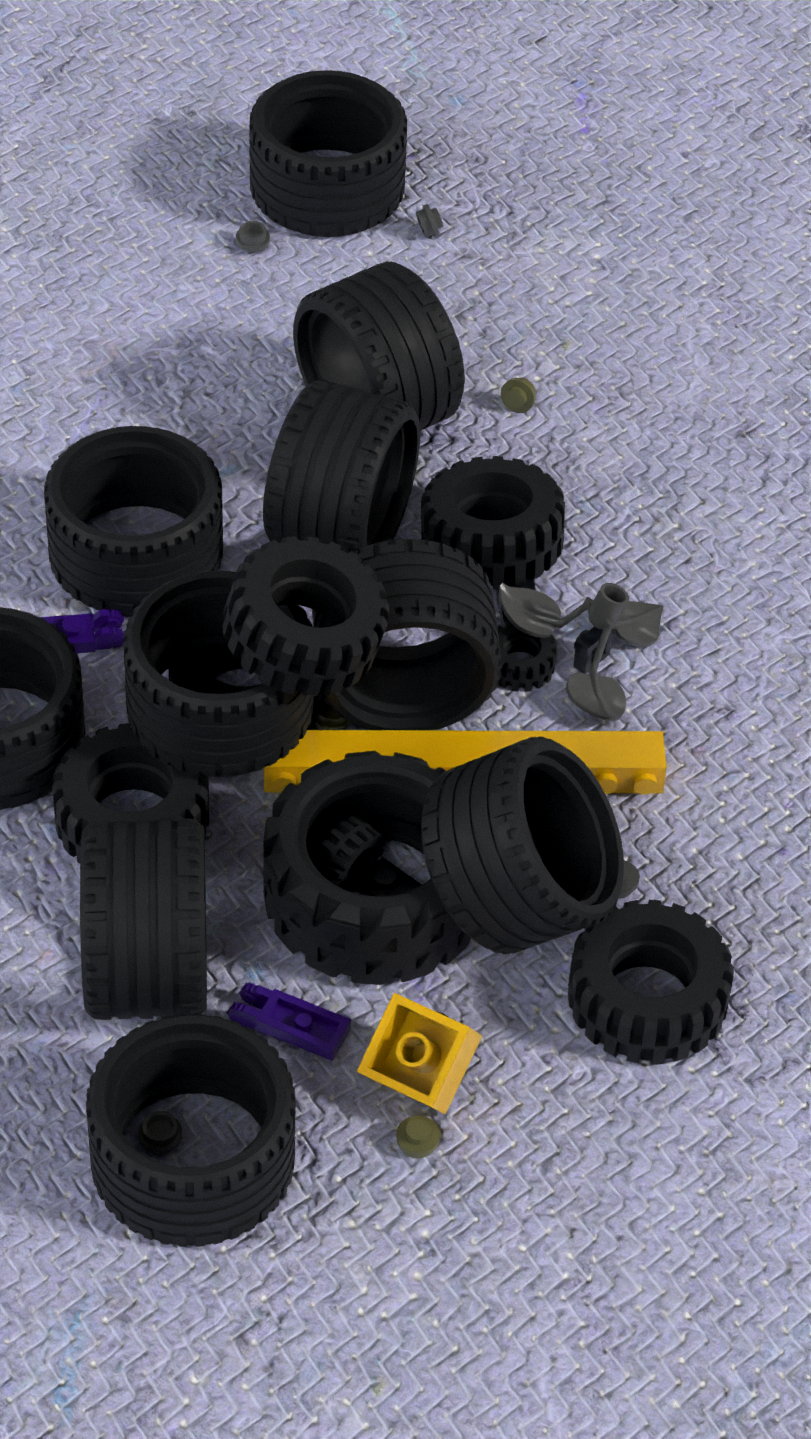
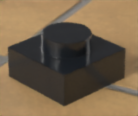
M594 626L590 630H584L577 637L574 643L573 667L585 674L589 672L603 629H598ZM613 628L609 633L600 662L610 655Z

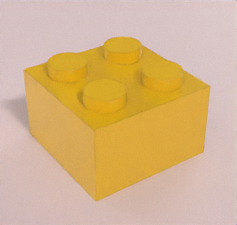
M393 993L356 1072L446 1115L482 1035L462 1023Z

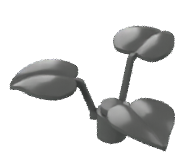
M502 583L499 587V600L504 614L517 629L531 636L550 637L554 627L562 628L588 610L590 623L598 629H603L589 670V675L579 672L572 674L566 683V691L570 700L584 712L603 720H619L626 708L625 693L616 680L606 676H598L597 674L609 633L613 628L617 637L627 644L638 647L651 646L659 635L663 606L629 601L628 593L621 586L614 583H605L601 586L594 600L586 597L582 605L560 619L561 611L559 606L546 594L528 588L510 587Z

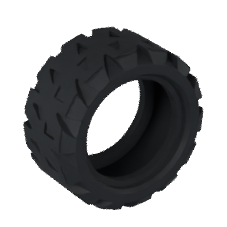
M376 751L348 753L343 760L332 762L327 759L305 770L301 774V783L298 786L289 783L274 801L272 817H267L263 840V892L268 919H274V932L292 954L302 951L305 954V963L309 967L330 977H337L340 974L351 976L353 983L383 985L391 978L401 977V982H406L426 976L435 970L439 962L447 965L467 948L471 938L461 930L446 911L431 879L405 893L391 896H367L336 886L327 880L313 865V861L317 859L315 857L317 851L323 847L322 842L324 839L330 837V832L334 827L337 829L340 822L343 820L347 821L348 817L351 816L354 818L357 816L380 832L385 837L384 839L404 843L424 854L421 823L426 796L430 786L434 784V780L446 770L441 767L434 770L421 758L394 752V756L380 755Z

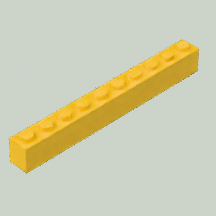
M306 730L305 736L299 739V744L294 749H291L288 755L280 758L271 766L264 767V792L281 793L289 783L298 786L301 783V774L305 770L327 759L332 762L343 760L348 753L376 751L380 755L394 756V752L421 758L434 770L441 767L447 771L513 745L521 740L541 736L560 743L576 754L591 770L605 794L639 793L645 795L663 793L667 770L663 731Z

